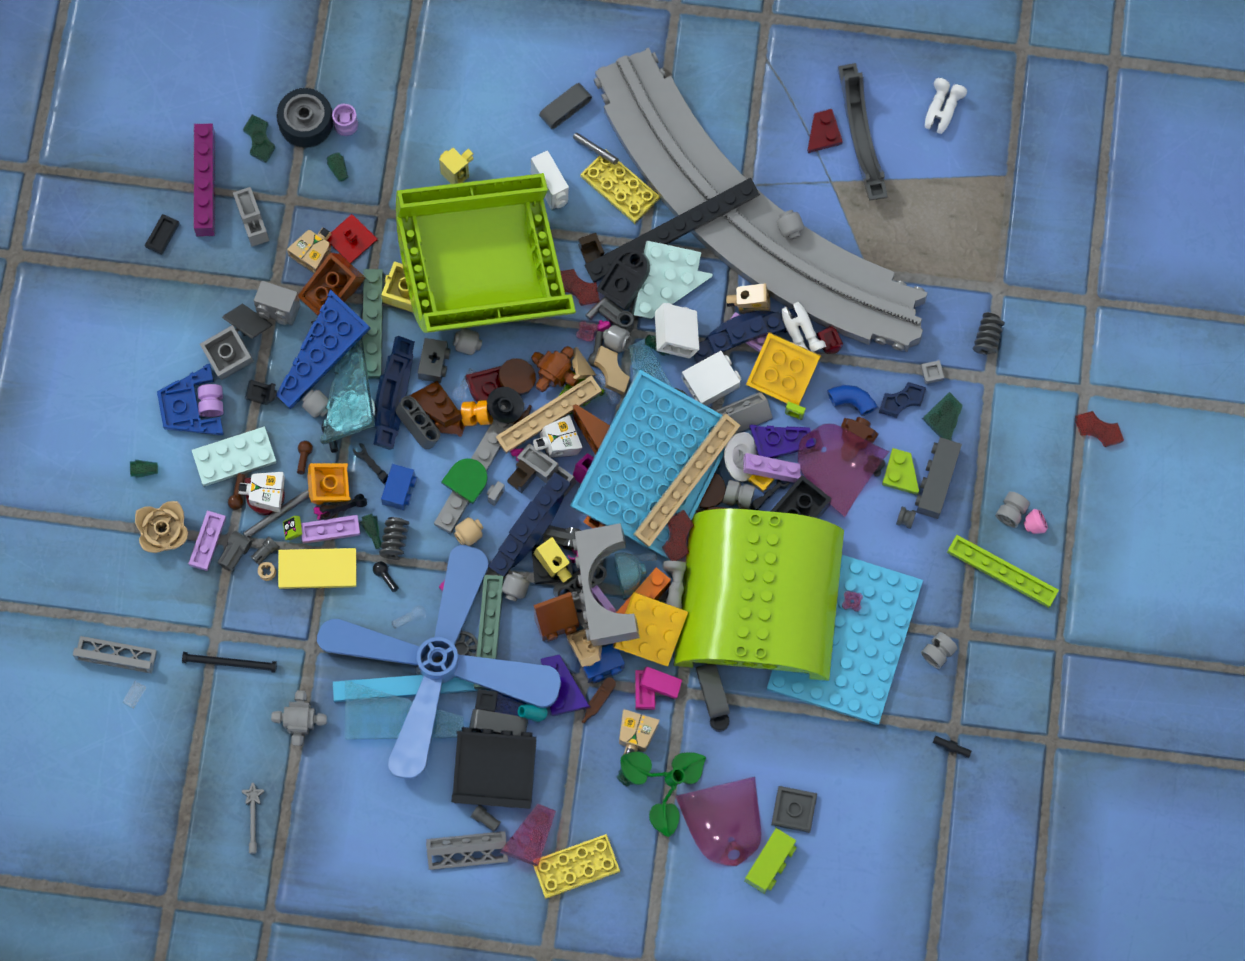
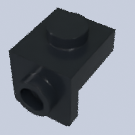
M250 380L245 399L268 405L275 400L277 390H275L276 384L271 383L268 385Z

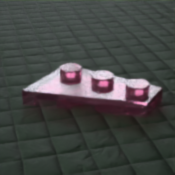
M537 804L500 852L537 866L556 811Z

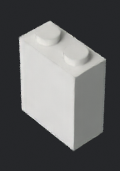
M547 150L531 158V175L544 173L548 189L545 199L552 210L566 205L569 187Z
M663 303L655 311L657 351L690 359L699 350L697 311L687 307Z
M722 351L684 370L681 375V379L694 400L705 406L740 388L741 381L739 373L736 370L733 371L730 366L732 365L731 360L727 355L724 356Z

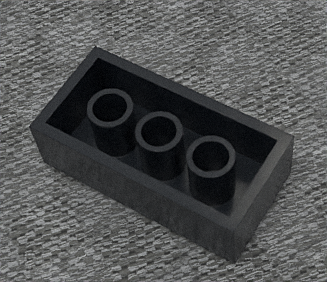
M801 475L770 512L791 513L819 519L830 506L832 498Z

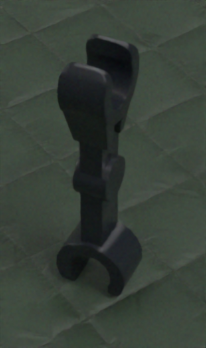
M359 443L363 450L356 452L353 448L354 455L364 460L377 474L380 481L385 484L388 474L380 469L368 455L365 446Z
M777 479V484L772 489H769L763 497L755 499L751 503L750 509L759 510L765 501L772 497L779 488H787L790 482L782 484Z
M358 494L353 500L341 502L335 506L323 505L320 507V511L326 513L321 514V517L324 520H328L337 512L346 511L355 506L365 507L367 499L364 498L363 494Z

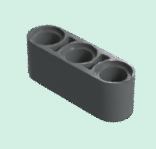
M577 83L543 108L539 116L551 129H555L587 105L592 96L580 83Z
M403 397L396 407L397 416L422 448H433L440 438V431L413 397Z
M601 564L597 567L600 568L599 574L593 576L592 588L602 582L607 576V571ZM580 569L573 573L569 580L564 583L561 581L554 587L553 594L555 597L560 596V592L563 589H567V593L577 592L579 594L583 586H576L578 575L581 574Z
M705 664L696 667L710 719L730 714L716 664Z
M473 709L469 727L474 728L475 732H481L482 729H493V733L501 734V730L513 731V735H521V732H526L528 719L482 709Z

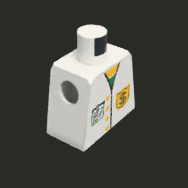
M570 415L543 427L540 432V438L533 440L535 450L545 449L547 456L550 458L575 456L583 448Z
M284 473L252 474L251 484H239V494L249 495V503L252 506L280 513L285 482Z

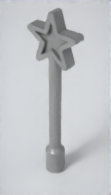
M251 783L250 790H242V793L247 796L246 805L250 803L249 854H256L255 802L260 804L259 796L264 793V790H256L254 783Z

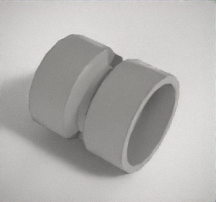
M729 479L723 503L731 506L737 504L738 508L749 510L755 486L748 484L741 486L740 482Z
M1009 492L1003 501L1005 505L1000 506L995 516L1007 526L1016 528L1022 519L1021 514L1026 513L1030 502L1016 492Z
M938 632L932 639V644H927L921 651V655L933 667L940 669L947 661L946 657H951L958 647L951 638L942 632Z

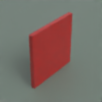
M351 214L331 232L327 242L349 263H352L378 239Z

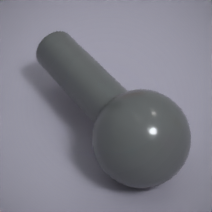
M596 331L594 350L588 359L589 364L593 367H597L594 365V361L599 347L602 346L604 332Z

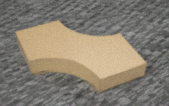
M600 346L594 365L603 372L606 380L605 387L623 395L630 377L620 369L617 361L618 353Z

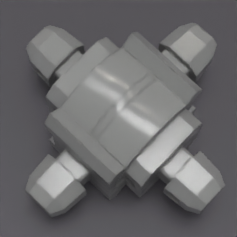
M298 690L295 693L294 700L296 702H289V707H284V713L274 711L271 714L272 722L280 724L283 722V727L287 728L289 734H294L292 736L293 746H302L304 740L302 735H309V730H314V724H317V726L327 724V715L320 713L315 715V709L311 708L310 703H305L307 701L306 692Z

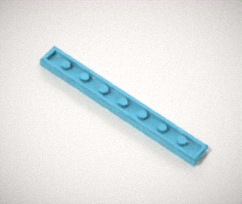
M412 675L333 682L334 702L416 696L423 676ZM454 677L450 681L442 683L440 694L478 691V689L474 688V683Z

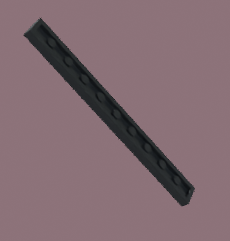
M749 178L584 266L593 283L604 278L615 258L622 251L636 249L644 253L646 241L667 245L760 196L753 180ZM639 255L633 258V262L640 259Z

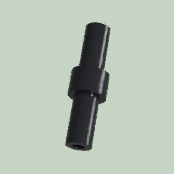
M936 735L933 740L934 744L946 748V751L953 754L956 752L969 758L972 752L967 748L957 745L958 743L953 740L948 741Z

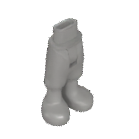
M663 561V570L671 573L673 582L668 589L666 604L682 609L681 598L684 591L682 581L686 570V562Z

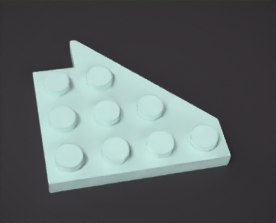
M646 241L644 254L649 259L650 272L635 297L632 315L652 319L655 317V311L663 303H675L710 279L713 274L698 271L701 252Z

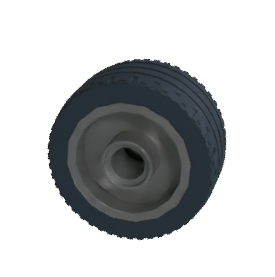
M299 88L287 93L280 101L277 109L278 127L283 137L292 145L302 148L314 147L324 142L330 135L333 127V112L329 101L323 94L315 89Z

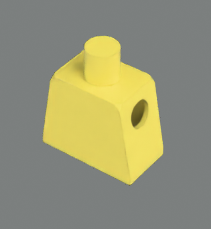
M553 537L536 548L533 554L551 577L557 574L563 583L572 577L566 568L570 562ZM553 561H557L559 566H555Z

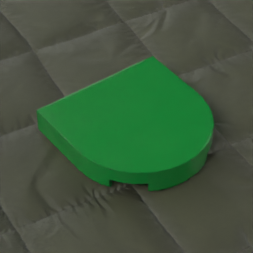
M470 458L462 459L451 467L441 481V484L474 504L486 487L487 472L479 461Z

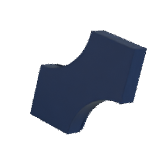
M908 382L905 388L898 393H885L879 413L897 418L899 413L906 407L921 406L926 387Z

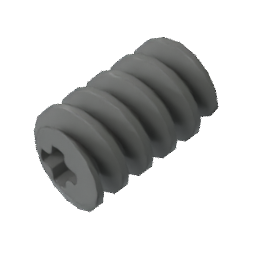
M985 312L980 322L981 325L978 329L977 339L974 342L975 346H973L975 352L984 355L997 352L994 347H997L999 343L995 340L1001 338L997 333L1003 332V329L999 326L1005 325V322L1000 320L998 315Z
M389 517L385 521L386 527L383 530L385 535L382 536L384 542L381 543L382 549L379 551L382 557L399 560L400 557L398 555L404 554V551L399 548L406 546L401 540L407 539V536L402 535V533L408 532V529L403 526L409 525V521L397 517Z

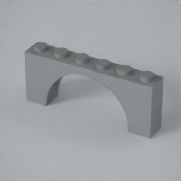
M621 523L576 531V539H573L574 550L578 551V557H575L577 569L580 568L581 574L578 575L579 585L583 586V593H580L582 604L586 606V611H583L585 623L588 622L589 629H586L587 640L591 641L593 647L640 638L638 623L634 613L619 614L602 607L592 594V579L599 564L610 554L626 548L624 530Z

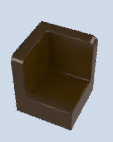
M596 233L578 239V246L586 264L604 255Z
M520 459L516 464V470L507 482L522 493L536 477V471Z

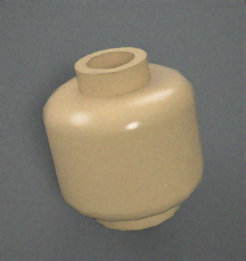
M468 517L455 526L456 532L454 536L461 545L471 546L482 538L481 530L483 526L478 519L474 521Z

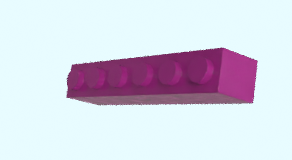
M213 123L194 124V231L196 237L215 236V130Z

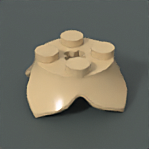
M168 501L163 503L160 508L146 506L136 510L135 523L141 533L139 543L144 551L152 553L176 549L186 542L188 530L184 526V511L178 501ZM166 526V531L160 533L159 528Z

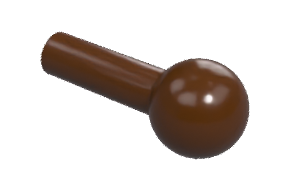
M301 441L298 445L300 458L297 473L301 475L305 473L307 457L313 451V446L309 441Z
M240 473L237 475L234 493L228 499V505L233 510H238L243 505V499L241 494H239V484L244 483L245 475Z

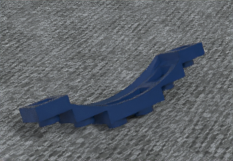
M795 309L789 310L792 318L798 317ZM753 311L724 322L713 330L704 341L699 342V350L693 355L696 364L719 351L723 353L748 341L767 336L769 332L772 334L788 332L782 318V313Z
M396 336L394 339L392 354L387 357L384 374L380 375L375 400L376 417L373 428H376L374 445L388 450L394 449L395 439L399 432L401 420L396 414V407L407 394L413 362L415 341L401 336Z
M554 472L547 484L541 488L534 500L530 501L508 532L509 535L488 565L490 569L505 578L511 568L515 567L534 548L552 523L563 501L564 493L571 485L569 481Z

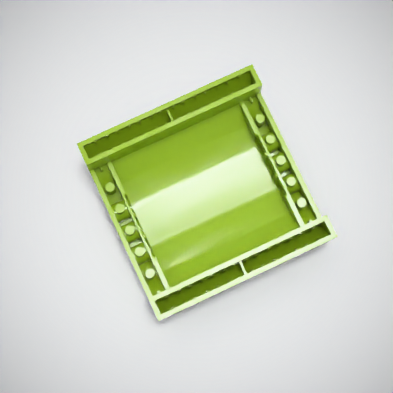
M544 173L397 190L396 224L400 255L413 313L424 333L575 314L572 294L565 295L544 204V198L548 191Z
M713 509L694 514L689 527L686 570L683 580L684 591L681 598L682 609L688 611L676 644L674 666L693 668L694 662L801 672L809 673L810 679L829 681L844 530L825 520L791 513L748 509Z

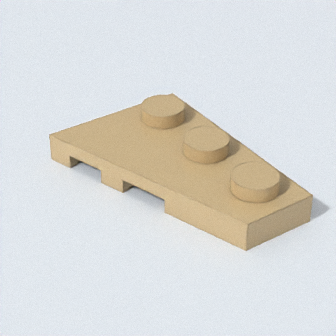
M586 629L566 635L582 667L591 666L601 660L602 645L593 647L591 641L587 640Z

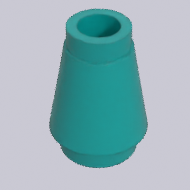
M531 704L521 705L518 708V715L520 717L536 722L545 720L548 713L547 707L539 708Z

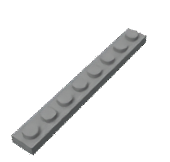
M502 405L501 408L506 410V407ZM494 419L471 459L479 461L485 467L486 472L501 448V445L496 440V436L510 428L513 423L504 424ZM452 491L434 525L451 534L469 501Z

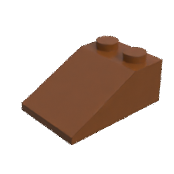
M329 253L298 294V297L312 311L319 315L322 305L325 304L330 289L345 302L358 289L366 277L341 254Z
M575 404L572 406L573 419L596 455L610 425Z
M571 592L534 605V620L542 641H553L558 638V635L564 633L569 635L576 632V629L579 628V621Z

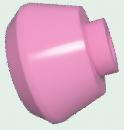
M1033 509L1025 517L1024 526L1028 532L1031 531L1033 534L1046 533L1048 525L1044 515L1040 510Z

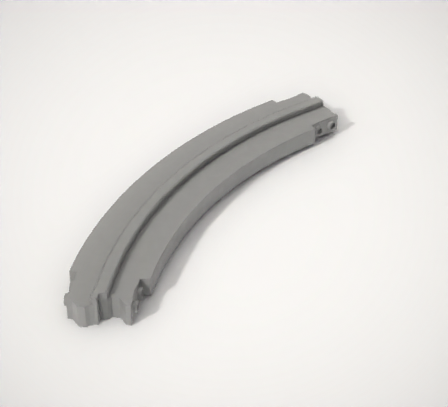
M646 48L641 53L637 52L631 56H623L611 65L598 68L595 71L596 78L594 82L597 89L601 88L603 92L601 96L605 103L604 112L624 149L653 191L660 196L662 202L677 217L747 179L731 164L710 139L689 109L672 77L666 78L663 68L659 69L657 65L659 61L655 52L651 53L650 49ZM759 190L760 196L691 231L706 248L753 285L766 284L770 297L790 309H795L793 304L799 301L806 310L810 320L826 328L834 327L839 334L870 345L871 339H874L878 344L885 345L886 343L892 345L898 351H903L904 349L905 352H908L910 347L918 345L921 341L923 333L921 328L922 318L915 316L916 309L914 308L925 304L928 292H925L921 287H909L900 280L893 281L895 272L840 248L805 226L800 231V236L790 239L789 236L783 237L777 225V220L784 211Z

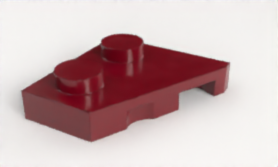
M828 109L814 113L808 153L842 145L843 141L833 110Z

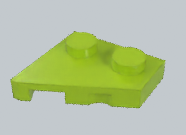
M892 448L882 483L883 486L918 495L919 488L911 453Z

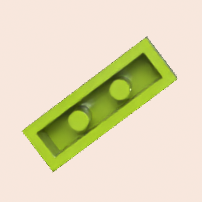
M776 828L745 877L744 882L764 894L767 889L771 891L776 883L774 879L776 874H781L787 865L784 861L788 856L792 857L797 849L794 846L796 840Z

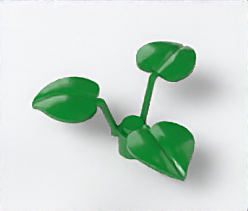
M642 752L623 754L621 756V769L628 781L636 785H642L646 782L647 776H664L665 783L671 787L662 804L653 805L649 812V820L652 826L664 836L670 837L678 826L679 811L676 805L672 803L666 805V802L673 791L677 789V785L682 782L694 784L700 779L706 756L693 752L680 753L672 761L673 770L663 773H649L652 769V763L646 754Z

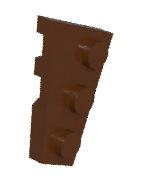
M438 381L409 395L419 403L431 419L444 427H448L463 419L461 413Z

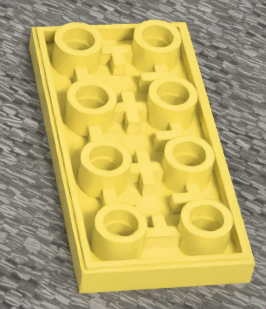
M599 155L580 174L584 181L634 224L660 200V196L620 161L614 165Z
M356 548L279 550V589L357 587Z
M607 834L532 861L545 899L620 872Z

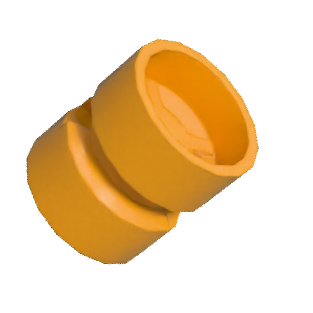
M487 400L478 401L477 404L475 401L462 403L461 415L464 426H476L477 423L480 425H491L493 423V418L487 410Z

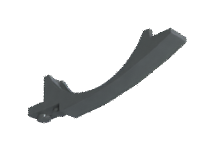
M856 63L838 66L845 101L844 107L868 199L872 201L888 198L884 171L877 160L870 135L865 106L862 72L858 73Z

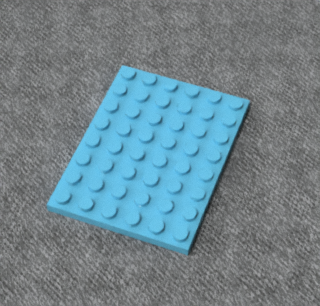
M638 370L570 507L605 526L621 523L625 537L668 560H672L724 455L725 447L650 547H647L633 534L723 415L648 373Z
M842 555L829 681L810 679L809 673L772 670L766 690L879 725L923 580Z

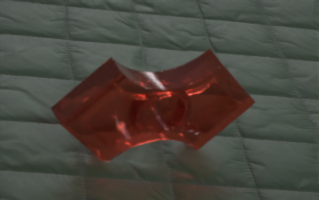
M574 269L560 271L564 291L576 296L581 306L600 301L598 291H596V283H588L581 280Z
M1094 411L1075 416L1080 435L1094 436L1102 442L1104 447L1124 441L1118 423L1110 424L1103 422L1095 415Z
M684 510L675 514L668 521L669 538L662 546V549L670 561H678L689 553L686 538L694 524Z

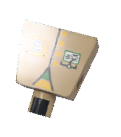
M324 227L318 234L307 230L287 249L289 257L315 273L331 252V245L327 242L331 236L330 231Z
M766 284L737 287V295L726 296L727 307L737 306L741 314L753 311H771L770 294Z
M623 709L619 744L626 746L624 754L637 752V750L645 752L659 726V720Z

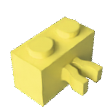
M454 148L444 151L439 159L441 174L451 184L463 183L469 178L468 163L474 159L473 153L469 149L462 155Z

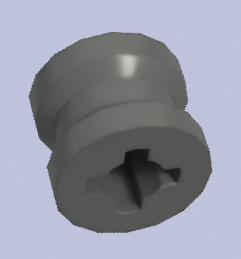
M902 506L896 525L903 524L911 529L916 511H909L906 507Z

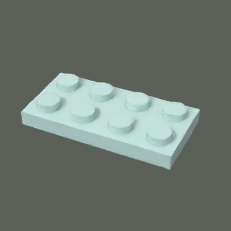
M265 426L192 450L203 487L236 477L238 473L245 474L277 463Z

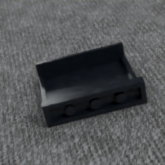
M462 727V731L458 730L451 803L531 809L537 737L533 736L532 732H521V735H513V731L501 730V734L493 733V729H482L481 732H473L474 728Z

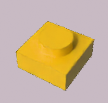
M752 475L748 481L764 493L775 479Z

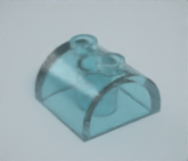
M620 552L614 554V566L623 600H627L642 584V580L646 579L647 571L645 563H640L634 555Z

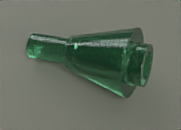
M373 514L365 515L362 517L363 521L359 523L368 536L372 538L375 549H380L381 540L379 537L378 517L373 516Z

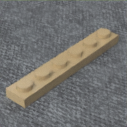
M591 375L497 435L496 440L507 454L540 433L546 425L571 413L573 405L582 406L601 394L602 390Z

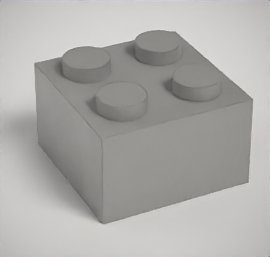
M261 281L254 298L257 314L264 319H275L282 325H293L300 308L298 293Z
M233 325L200 343L209 362L221 380L254 362Z

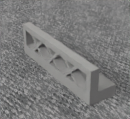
M80 636L78 647L74 648L73 652L75 660L151 674L157 650L83 636ZM84 642L92 643L95 647L92 651L82 648ZM105 646H110L114 653H101L99 650ZM126 649L130 650L134 656L131 658L119 656V653ZM143 653L151 654L150 661L140 660L138 657Z
M505 831L426 839L429 870L508 862ZM494 849H503L504 856L495 857L491 853ZM475 851H480L484 854L481 858L477 859L471 856ZM455 853H460L464 856L461 860L457 861L451 858ZM441 855L444 858L441 862L432 863V856Z

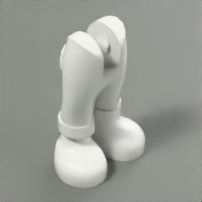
M936 78L934 88L937 94H935L933 102L928 109L925 118V128L930 130L934 119L938 118L941 122L938 125L937 133L942 134L952 119L957 101L966 96L967 89L961 85H953L949 98L945 103L946 105L943 111H940L945 96L949 91L950 83L945 79Z
M799 301L793 304L798 315L796 318H792L787 307L782 308V318L794 344L808 349L799 330V326H801L812 352L826 347L823 340H818L815 337L816 333L813 330L811 320Z

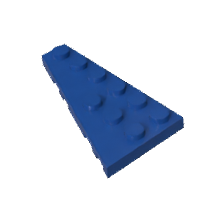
M331 289L316 321L313 322L300 347L301 350L297 358L295 357L292 363L291 370L285 376L276 394L290 409L371 329Z

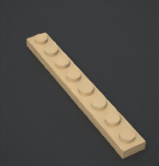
M723 414L633 535L647 547H650L741 425L727 414Z

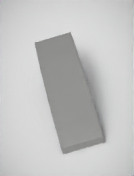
M251 187L233 192L251 247L268 242L267 231Z
M530 443L517 457L519 461L521 459L536 471V476L546 484L554 472L569 481L571 485L564 493V497L576 484L573 475L561 468L556 461L540 450L536 451Z

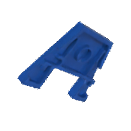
M210 364L204 365L202 369L194 373L192 372L180 381L177 380L157 391L164 429L224 435L220 417L200 420L194 387L195 385L214 382Z

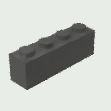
M941 437L938 443L934 442L931 451L934 457L933 460L928 461L926 471H929L927 478L923 477L920 488H923L922 495L918 494L915 505L918 506L917 513L939 519L962 444Z

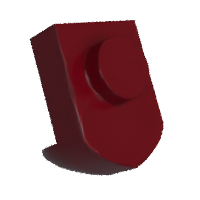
M829 327L816 333L818 339L823 340L826 344V347L823 348L825 353L836 354L843 347V342L836 328Z

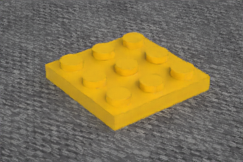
M769 332L746 385L785 403L789 401L800 405L821 355Z
M633 592L625 614H635L640 638L614 643L613 647L668 667L688 611Z

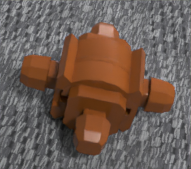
M564 347L560 351L561 353L558 351L553 353L547 351L544 355L540 352H534L531 359L540 369L538 372L540 379L536 383V388L539 391H546L550 387L549 385L552 387H556V385L563 387L565 383L570 386H575L578 383L579 379L573 378L575 374L570 369L572 365L569 359L574 354V350L571 347Z

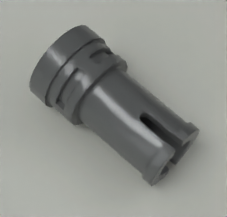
M269 536L262 543L263 545L250 556L258 565L270 553L279 548L277 543Z
M478 805L470 816L477 822L483 823L492 832L501 823L487 813V810L482 805Z

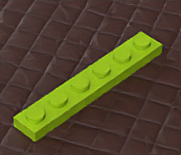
M959 535L955 536L947 551L948 554L1050 608L1059 591L1055 587Z

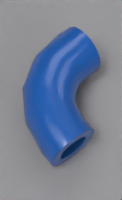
M841 385L827 390L829 399L834 407L841 404H851L858 409L861 416L870 414L878 408L868 392L857 386Z

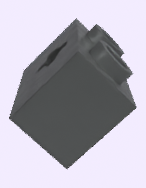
M424 339L418 379L441 383L442 377H446L447 366L444 365L445 360H449L451 351L448 348L447 341Z

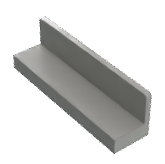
M762 392L715 410L722 415L727 414L741 425L735 434L748 429L749 425H758L772 419L768 400Z

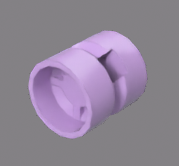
M340 104L335 107L332 117L336 132L342 136L354 134L358 128V121L353 106Z
M216 384L199 386L198 399H201V402L198 403L199 415L202 417H218L223 415V402L220 401L223 399L222 386Z

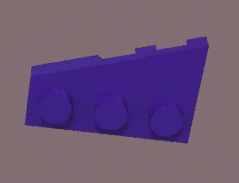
M749 425L759 456L777 458L815 447L810 427L787 426L785 428L768 425L767 427Z
M558 654L542 658L541 664L553 667L559 673L561 680L558 698L550 706L551 715L557 716L590 708L589 703L586 701L562 657Z

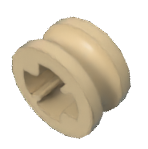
M264 562L258 567V575L262 580L270 581L276 576V569L272 563ZM270 567L271 573L269 575L266 573V576H264L263 569Z

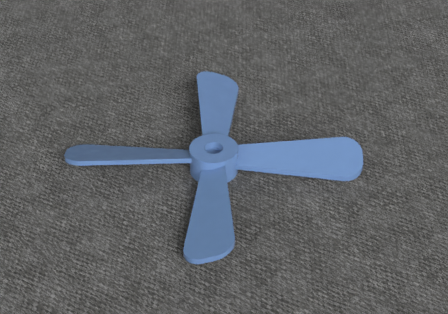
M468 545L456 546L450 552L435 636L423 642L420 647L341 619L326 621L321 626L317 635L319 647L328 653L419 666L423 679L388 761L390 772L398 778H416L426 768L442 683L457 677L539 708L551 706L559 695L561 686L560 676L551 666L458 655L455 644L482 585L484 575H486L489 568L486 555L481 550ZM437 657L443 658V660L438 663L433 661Z

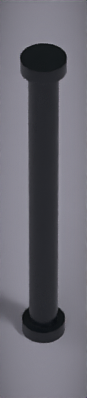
M183 652L182 663L185 664L187 662L271 670L272 673H276L277 661H272V663L193 655L188 654V652Z

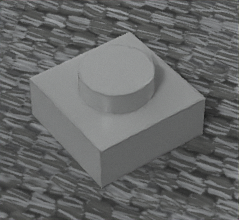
M940 360L921 364L925 384L944 380Z
M498 481L495 486L492 485L487 492L489 503L494 506L505 491L504 484Z

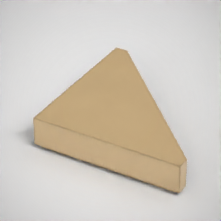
M575 347L573 349L574 359H572V365L576 375L573 378L586 379L591 375L592 377L596 376L580 350Z

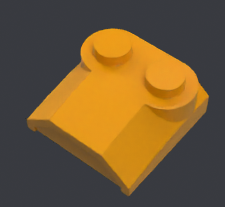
M348 463L309 464L307 478L311 503L321 505L325 502H346L351 500L349 497L347 473Z

